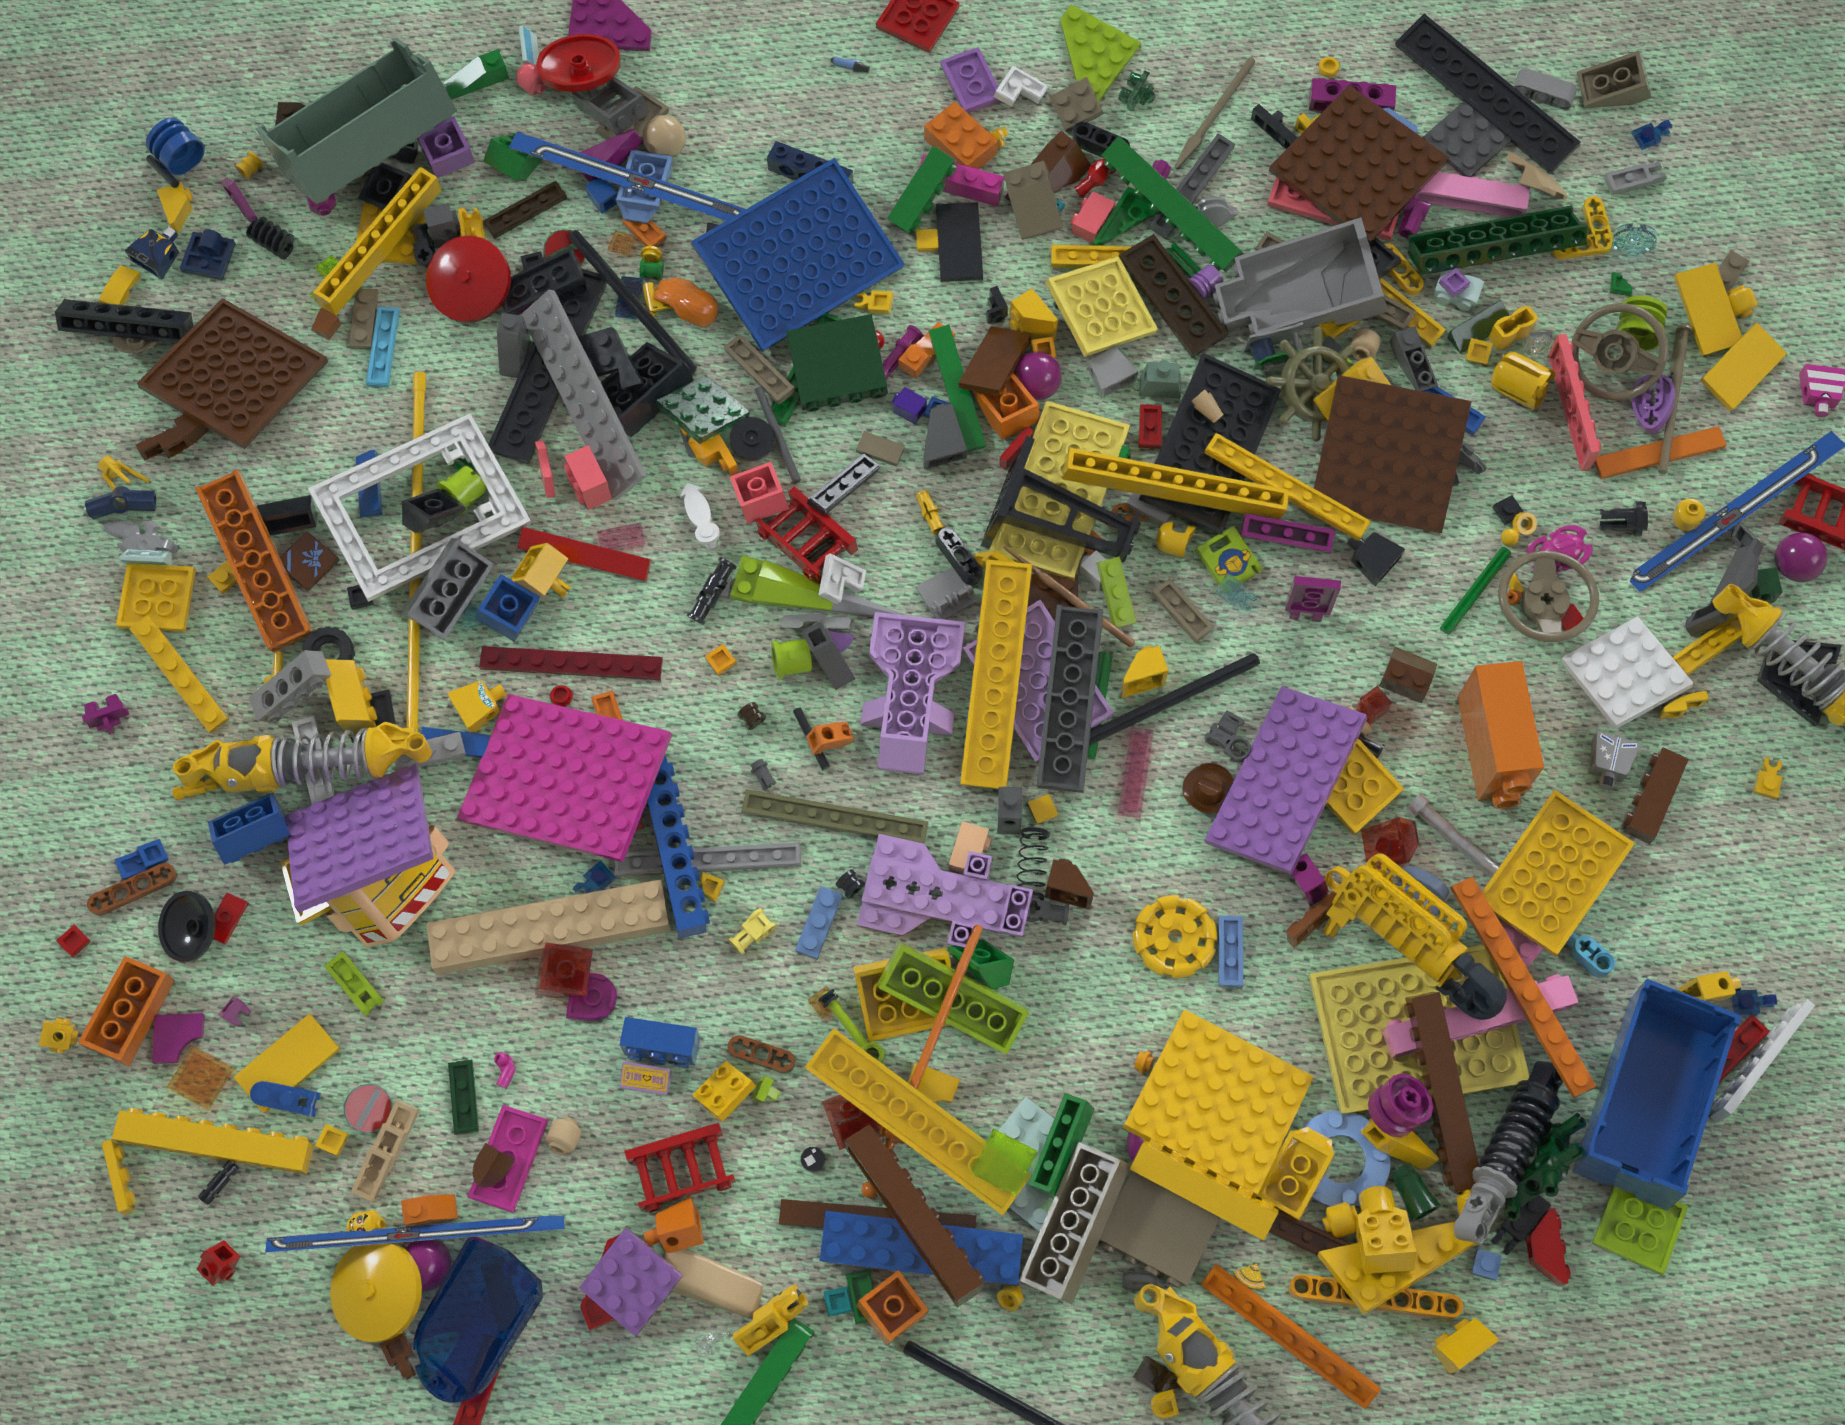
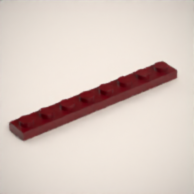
M482 646L479 668L480 670L661 681L663 657Z

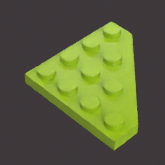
M1071 4L1060 18V24L1076 82L1087 77L1098 102H1100L1140 48L1141 42Z

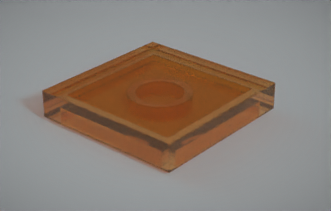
M192 1045L166 1088L209 1111L235 1068Z

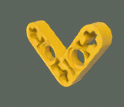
M1588 197L1582 207L1589 232L1586 240L1588 249L1582 251L1577 247L1566 248L1564 252L1561 250L1551 251L1555 258L1570 259L1606 254L1611 250L1614 240L1604 203L1599 197ZM1590 204H1593V206H1595V207L1597 206V208H1596V210H1595V214H1596V215H1594V216H1593L1594 210H1593L1592 207H1589ZM1600 222L1603 225V229L1594 228L1592 223ZM1602 234H1603V236H1602L1603 242H1604V243H1607L1606 247H1604L1603 244H1599V242H1600V240H1601V236H1600V235H1602Z
M1385 243L1384 245L1401 258V264L1398 266L1406 270L1405 273L1399 274L1393 269L1389 274L1408 295L1416 296L1420 294L1424 286L1421 276L1394 245ZM1410 282H1411L1412 284L1417 283V284H1418V285H1417V288L1414 287V286H1413V287H1410V286H1409V285H1410Z

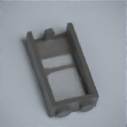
M616 77L606 83L607 86L597 91V88L587 90L590 95L588 99L577 92H571L577 107L581 111L586 112L612 130L616 136L650 113L643 96Z

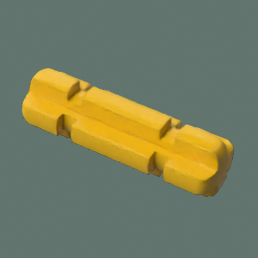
M209 777L206 778V781L202 779L198 784L191 787H182L181 785L174 787L172 793L174 799L181 800L185 799V796L192 797L206 793L207 790L219 789V784Z

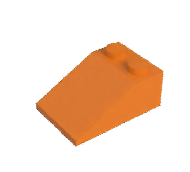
M1014 373L1011 375L1000 396L972 391L990 426L1001 440L1022 431L1027 426L1030 427L1039 422V404Z

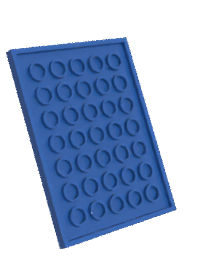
M835 158L691 241V245L762 352L787 338L786 331L809 325L905 266V263Z

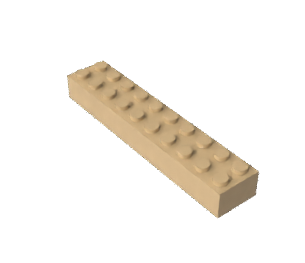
M662 880L426 923L432 969L437 975L671 931Z

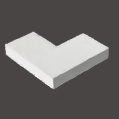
M1012 66L993 97L1012 107L1018 96L1022 94L1039 104L1049 86Z
M831 553L826 555L818 596L835 604L840 603L844 586L856 592L863 590L866 570Z

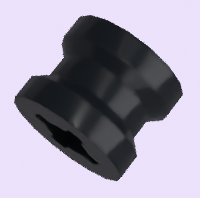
M851 869L844 873L835 885L838 889H843L845 896L850 899L864 887L865 882L862 879H858L856 872Z

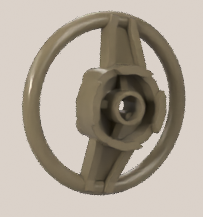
M1610 304L1593 311L1580 323L1571 341L1573 345L1572 355L1574 361L1578 363V376L1583 381L1584 388L1593 395L1607 400H1627L1649 390L1662 375L1668 358L1667 337L1661 324L1650 312L1632 304ZM1626 312L1639 316L1652 327L1657 336L1659 357L1639 348V342L1627 331L1614 329L1602 334L1589 331L1587 328L1598 318L1610 313ZM1618 346L1620 355L1614 358V353L1611 352V349ZM1579 348L1592 355L1597 368L1605 373L1620 374L1630 370L1650 374V376L1641 385L1631 390L1612 392L1601 389L1594 385L1584 374L1579 362Z
M1536 551L1525 554L1512 562L1500 579L1498 599L1505 618L1517 631L1538 641L1561 642L1578 636L1591 625L1599 608L1598 587L1591 573L1579 561L1560 552ZM1532 561H1535L1533 578L1522 598V609L1524 615H1527L1530 620L1535 622L1534 624L1537 625L1539 631L1526 626L1515 616L1507 597L1508 585L1513 574L1520 567ZM1555 561L1564 563L1577 571L1584 579L1590 594V605L1584 619L1577 626L1564 632L1561 629V619L1569 608L1570 597L1565 584L1557 580ZM1542 600H1547L1549 602V605H1546L1545 601Z

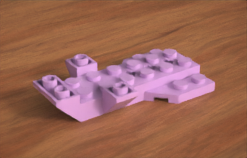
M875 612L869 656L889 679L886 696L863 704L861 726L882 728L878 770L924 775L928 734L952 736L955 713L934 702L933 696L935 683L960 667L965 622ZM916 639H919L920 643H915ZM913 659L918 660L917 663H912ZM910 680H915L913 684L909 683Z
M879 834L862 896V906L857 926L905 936L930 919H936L952 923L947 944L965 948L972 929L976 924L981 925L985 931L1023 936L1033 889L989 881L992 856L969 851L964 875L940 870L925 844ZM894 879L893 881L897 883L896 887L892 886L891 890H887L885 882ZM917 884V888H920L919 892L916 891L914 895H910V891L907 890L908 887ZM940 889V893H943L942 897H937V900H933V896L930 895L931 892Z

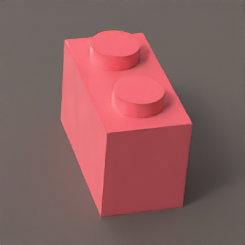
M1094 191L1089 198H1084L1080 207L1081 211L1079 214H1074L1070 223L1072 225V234L1090 243H1093L1115 208V201Z

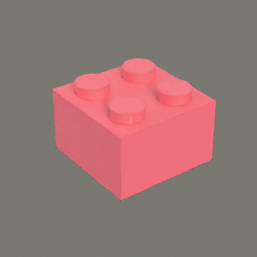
M589 445L564 456L566 464L563 467L571 487H574L580 505L585 504L587 510L612 500L607 480Z
M772 462L730 476L747 524L755 522L758 518L763 519L789 509Z

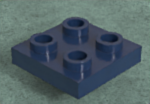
M204 229L203 233L192 232L180 270L182 273L223 280L236 245L234 239L224 238L220 233L211 229Z

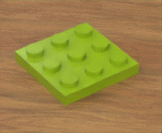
M1612 1186L1591 1244L1661 1276L1664 1275L1688 1206L1677 1202L1666 1211L1635 1198L1636 1195Z

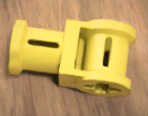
M762 908L755 910L742 924L743 930L734 938L730 937L728 939L730 944L741 955L745 953L744 950L751 943L755 942L758 944L777 927L775 922L772 923L763 914Z

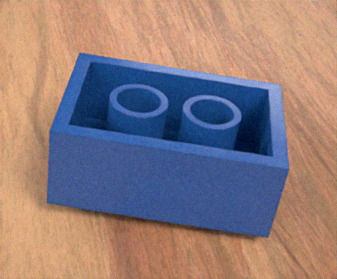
M270 793L208 821L212 844L224 865L230 862H237L243 856L252 852H259L265 846L274 842H281L290 835L284 811L274 793Z
M625 1017L619 1046L624 1055H628L627 1059L642 1061V1058L651 1059V1063L665 1065L667 1061L675 1063L676 1067L688 1069L689 1065H696L700 1035L695 1027Z

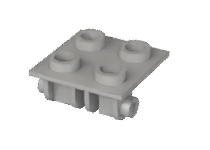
M953 567L916 586L935 619L945 620L977 603L973 595V588L970 585L967 586Z

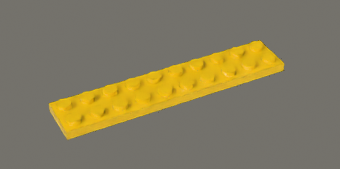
M988 559L986 562L961 772V786L997 790L999 787H1007L1032 564Z
M835 1028L832 1029L804 1067L1002 1216L1032 1176Z

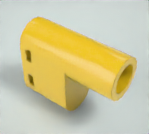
M649 282L643 285V292L647 310L651 315L656 316L659 313L654 314V312L671 309L672 307L653 299L656 286L654 283Z

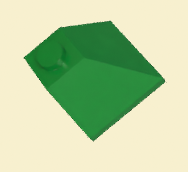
M984 939L978 940L967 970L985 986L991 989H998L999 987L1009 985L1014 959ZM953 945L949 946L947 951L959 962L965 948Z

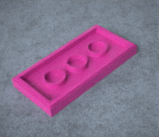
M502 1105L488 1144L511 1157L515 1162L505 1177L494 1186L480 1187L473 1180L467 1198L514 1213L549 1120Z

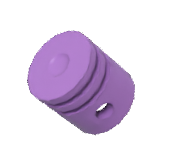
M1209 264L1189 279L1203 300L1216 291L1215 284L1224 282L1220 272Z

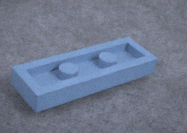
M820 886L795 952L818 960L843 897L842 893Z
M1219 915L1218 987H1243V916Z

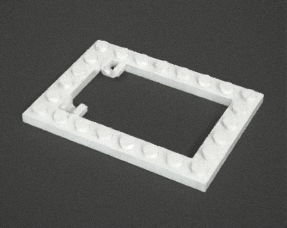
M471 414L308 488L368 602L428 574L451 538L459 539L476 551L531 524L530 518ZM454 447L456 448L455 450H453V451H451V452L448 451V450H450V449H452V448H454ZM439 454H442L448 466L454 464V460L457 458L466 459L468 463L471 462L490 495L488 497L489 502L473 510L479 522L377 570L340 500ZM491 511L493 516L486 519L484 514Z

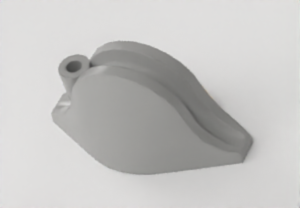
M1208 197L1193 205L1217 228L1238 215L1237 208L1229 205L1222 197Z

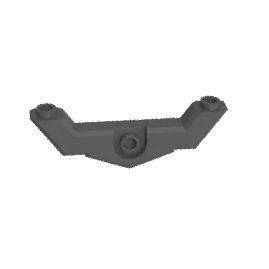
M1739 522L1731 532L1732 540L1738 548L1709 605L1692 612L1691 616L1686 619V630L1691 637L1726 622L1730 613H1721L1715 608L1712 601L1727 585H1736L1747 595L1757 585L1758 557L1763 549V545L1742 522Z

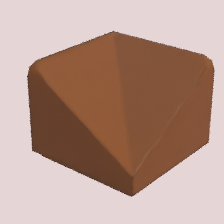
M321 308L311 331L330 340L342 324L337 316Z

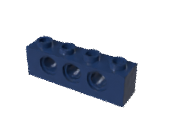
M775 141L767 156L769 171L792 180H797L828 162V160ZM841 166L853 185V170Z

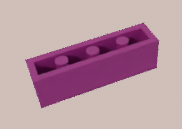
M1246 513L1243 516L1240 536L1253 540L1330 553L1335 530Z

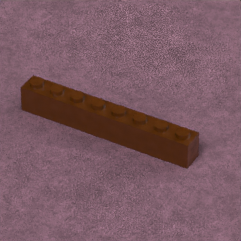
M1433 991L1406 997L1404 1011L1406 1017L1410 1018L1411 1021L1410 1037L1416 1043L1417 1052H1415V1059L1417 1065L1421 1066L1423 1074L1420 1077V1081L1427 1088L1432 1098V1118L1434 1124L1431 1125V1130L1434 1138L1438 1140L1437 1156L1440 1163H1443L1445 1171L1442 1173L1443 1182L1453 1192L1468 1190L1476 1183L1472 1178V1172L1479 1162L1440 992Z
M869 1124L845 1139V1149L958 1308L982 1292V1282L984 1279L977 1268L973 1269L968 1263L969 1257L964 1249H958L953 1242L955 1238L948 1228H943L939 1222L941 1219L937 1211L933 1207L931 1209L928 1207L923 1191L920 1188L916 1189L911 1183L913 1180L906 1168L901 1169L897 1163L899 1160L892 1149L888 1150L884 1145L885 1140L878 1129L874 1130Z

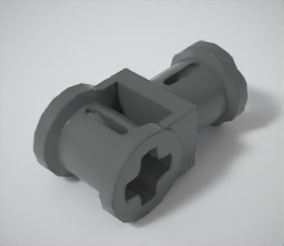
M1036 897L1031 898L1030 906L1034 905L1037 911L1035 914H1031L1029 909L1026 921L1047 922L1050 920L1067 925L1069 904L1064 906L1053 905L1051 902L1041 901Z

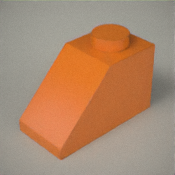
M455 1194L425 1195L401 1201L404 1225L406 1227L431 1225L458 1219Z

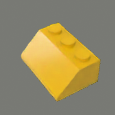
M325 659L331 676L325 681L337 723L344 731L350 730L355 735L360 729L376 727L374 720H377V714L374 707H370L369 700L372 699L369 688L365 687L363 681L367 679L363 667H358L354 660Z

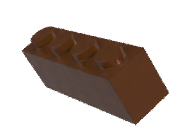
M1664 747L1658 753L1654 752L1648 763V765L1652 766L1650 772L1644 773L1640 781V785L1643 786L1641 793L1636 792L1631 803L1635 807L1632 812L1627 813L1623 824L1626 825L1624 833L1651 844L1657 836L1688 763V758Z

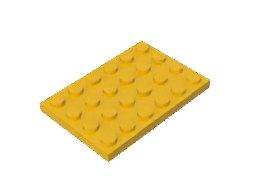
M1554 789L1485 886L1482 893L1498 918L1556 957L1635 843Z

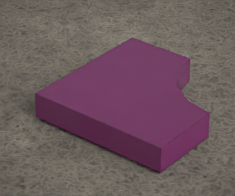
M228 177L222 180L221 184L246 220L251 223L258 220L237 184Z
M203 1013L155 1015L152 1063H178L181 1052L188 1044L194 1040L204 1038L205 1015Z

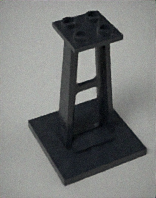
M1026 436L1009 468L980 546L989 548L1002 523H1006L1090 550H1097L1100 553L1113 557L1120 556L1121 562L1124 563L1127 555H1130L1133 549L1134 542L1132 540L1134 535H1137L1141 523L1138 522L1140 514L1136 512L1131 521H1128L1025 469L1024 467L1035 441L1034 438ZM1027 487L1068 506L1070 512L1065 525H1058L1017 511L1015 504L1021 488ZM1081 512L1117 529L1119 534L1116 542L1112 543L1074 530L1072 525L1076 514Z

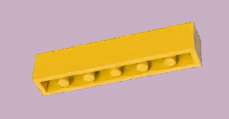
M1150 1139V1141L1144 1140L1130 1170L1263 1241L1265 1240L1278 1214V1210L1275 1208L1276 1205L1265 1198H1262L1260 1201L1252 1196V1191L1242 1186L1238 1189L1230 1185L1231 1181L1219 1174L1216 1177L1207 1172L1208 1168L1197 1162L1193 1165L1185 1161L1186 1157L1176 1151L1170 1153L1164 1150V1145L1153 1139Z

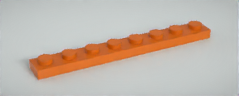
M1215 1264L1201 1283L1204 1288L1364 1409L1369 1406L1379 1393L1381 1388L1219 1265Z

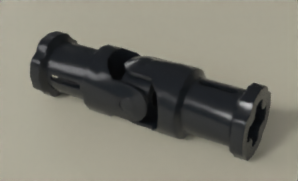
M719 557V564L715 571L710 573L707 582L696 597L697 602L692 611L686 615L701 625L705 624L704 620L710 609L715 607L722 591L728 584L727 579L732 570L737 568L735 564L725 558Z

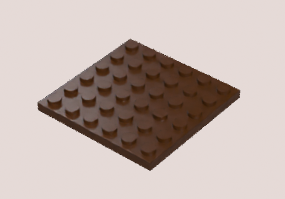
M1349 85L1270 165L1269 172L1339 224L1362 218L1368 243L1370 244L1445 166L1449 157Z
M222 298L137 384L139 389L245 449L328 363V360L323 354Z
M1338 375L1314 489L1367 519L1442 533L1472 401Z

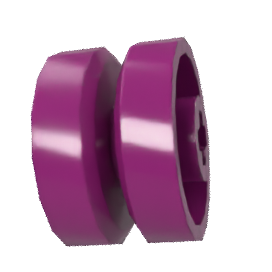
M1401 1073L1391 1077L1384 1085L1378 1087L1370 1095L1368 1108L1372 1120L1382 1132L1392 1137L1400 1138L1407 1136L1416 1127L1429 1119L1432 1115L1433 1103L1427 1088L1418 1079Z

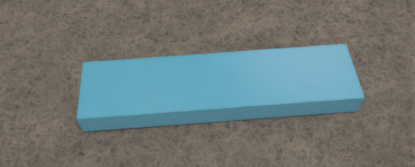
M377 307L366 380L367 386L389 387L400 314L399 308Z

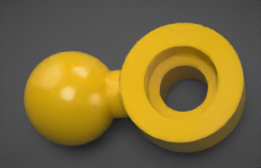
M1527 512L1517 514L1513 519V529H1506L1502 532V543L1506 546H1514L1519 540V535L1532 534L1537 527L1536 517ZM1522 520H1524V522H1525V526H1524V527L1521 526V521H1522Z

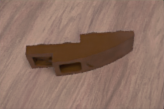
M181 414L180 417L174 419L176 427L166 429L162 433L146 438L135 445L144 461L163 452L169 459L189 448L210 429Z

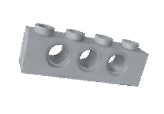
M304 650L249 697L257 721L268 723L280 721L284 714L293 710L296 704L307 698L313 690L324 684V681L331 676L323 652Z

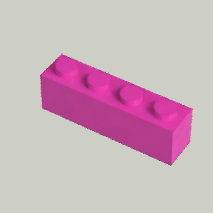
M923 154L920 165L922 164L927 155ZM956 164L957 170L951 178L948 177L945 181L946 187L943 192L998 207L1004 190V176Z

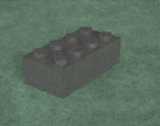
M451 538L402 611V614L436 637L445 640L495 564L459 539Z

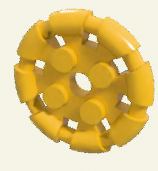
M1179 895L1163 896L1157 898L1155 903L1147 904L1135 920L1136 929L1132 935L1135 951L1144 960L1142 963L1156 974L1161 976L1163 974L1172 976L1171 978L1189 977L1194 975L1198 969H1204L1214 957L1216 949H1214L1215 942H1218L1216 924L1214 919H1210L1208 916V910L1199 902L1189 897L1188 900L1179 898ZM1176 908H1184L1185 914L1175 913ZM1162 910L1164 915L1158 919L1155 913ZM1197 918H1199L1203 924L1198 928L1196 922L1194 921ZM1146 927L1153 928L1151 935L1144 933ZM1172 931H1177L1181 934L1182 940L1178 943H1173L1169 940L1168 934ZM1199 939L1206 940L1205 946H1197ZM1154 946L1155 950L1157 951V953L1151 955L1148 951V948ZM1192 955L1195 961L1189 964L1185 958ZM1165 960L1175 961L1174 967L1165 965Z

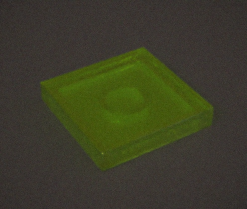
M993 1128L971 1173L1016 1196L1038 1151Z

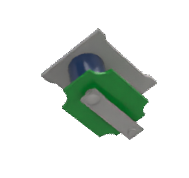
M1303 322L1260 334L1249 335L1242 351H1252L1255 360L1253 371L1263 370L1265 372L1285 366L1290 357L1286 352L1276 354L1273 345L1279 344L1282 340H1292L1296 352L1303 349L1298 335L1303 327Z

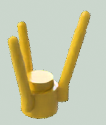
M105 456L98 463V469L103 472L101 477L108 483L112 491L116 487L111 478L119 476L126 483H130V480L122 473V469L146 483L150 482V479L124 465L120 460L116 461L112 456Z

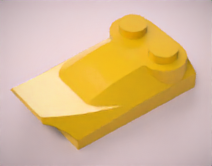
M1307 1126L1300 1130H1291L1279 1150L1257 1197L1273 1202L1276 1208L1300 1221L1335 1156L1332 1140Z

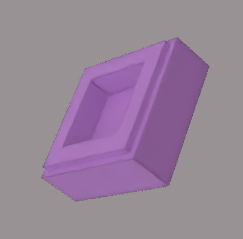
M1455 268L1441 278L1439 284L1454 298L1470 286V281Z

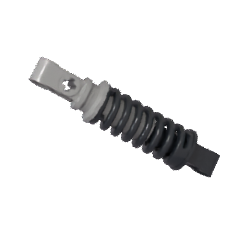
M1537 1061L1534 1064L1529 1079L1517 1083L1515 1094L1511 1097L1510 1104L1506 1107L1505 1114L1501 1117L1500 1124L1495 1129V1135L1491 1137L1484 1156L1472 1172V1178L1476 1183L1472 1186L1471 1194L1455 1222L1454 1235L1457 1239L1479 1244L1484 1243L1499 1209L1505 1204V1198L1516 1196L1520 1184L1518 1180L1524 1177V1169L1530 1164L1529 1158L1534 1156V1148L1539 1146V1138L1545 1134L1544 1127L1550 1124V1120L1560 1106V1100L1556 1094L1563 1081L1552 1062Z

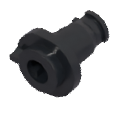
M1634 501L1633 508L1600 509L1601 519H1625L1600 521V531H1604V529L1613 531L1634 530V536L1641 537L1642 531H1647L1648 529L1646 502Z

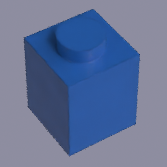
M601 178L593 179L585 186L588 198L601 214L617 205V192L607 180Z

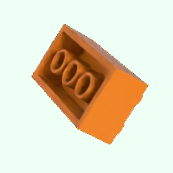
M124 956L78 1043L88 1050L129 1067L175 980L165 972Z

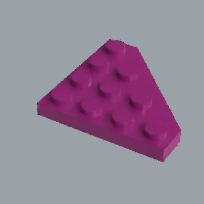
M572 0L568 36L594 34L611 40L619 50L650 51L651 29L622 0Z

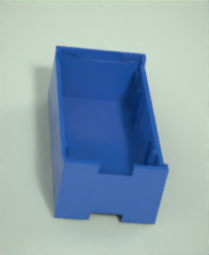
M1646 979L1629 999L1581 1144L1586 1155L1575 1162L1572 1172L1603 1185L1608 1183L1635 1194V1198L1666 1211L1684 1197L1689 1185L1687 1183L1735 1029L1741 1020V1015Z

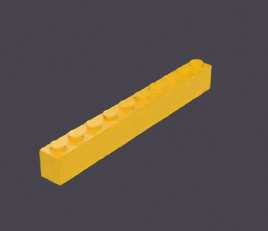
M1074 448L1069 449L1064 459L1063 480L1279 520L1287 511L1288 489Z

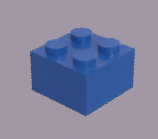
M500 574L478 608L475 619L515 642L537 607L540 596Z

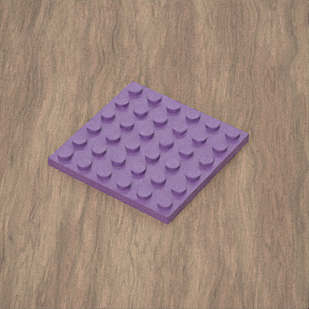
M416 764L410 767H402L398 771L365 784H360L355 788L337 793L330 798L315 802L310 806L285 815L290 835L287 837L294 907L298 913L434 859L420 773Z

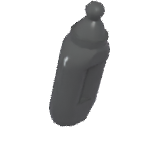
M1133 1272L1123 1274L1122 1288L1126 1290L1140 1291L1148 1284L1160 1288H1169L1170 1286L1168 1282L1164 1283V1281L1152 1274Z

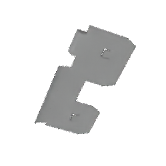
M814 612L820 614L784 615L780 624L782 628H801L804 622L823 620L827 628L847 629L850 627L851 618H846V616L825 617V612Z

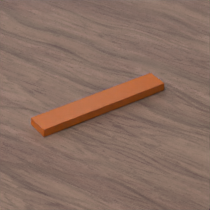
M1717 426L1673 437L1669 462L1724 449L1727 444L1720 427ZM1663 440L1597 456L1594 464L1600 479L1659 465Z

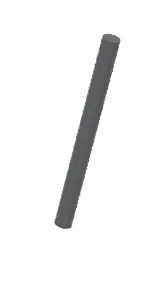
M762 386L755 388L756 395L768 424L773 430L775 441L793 484L799 482L801 478Z

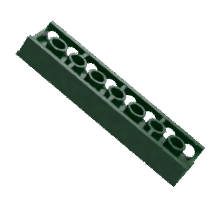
M1572 205L1409 235L1407 253L1419 273L1426 275L1455 268H1464L1587 245L1588 226L1579 221L1573 213Z

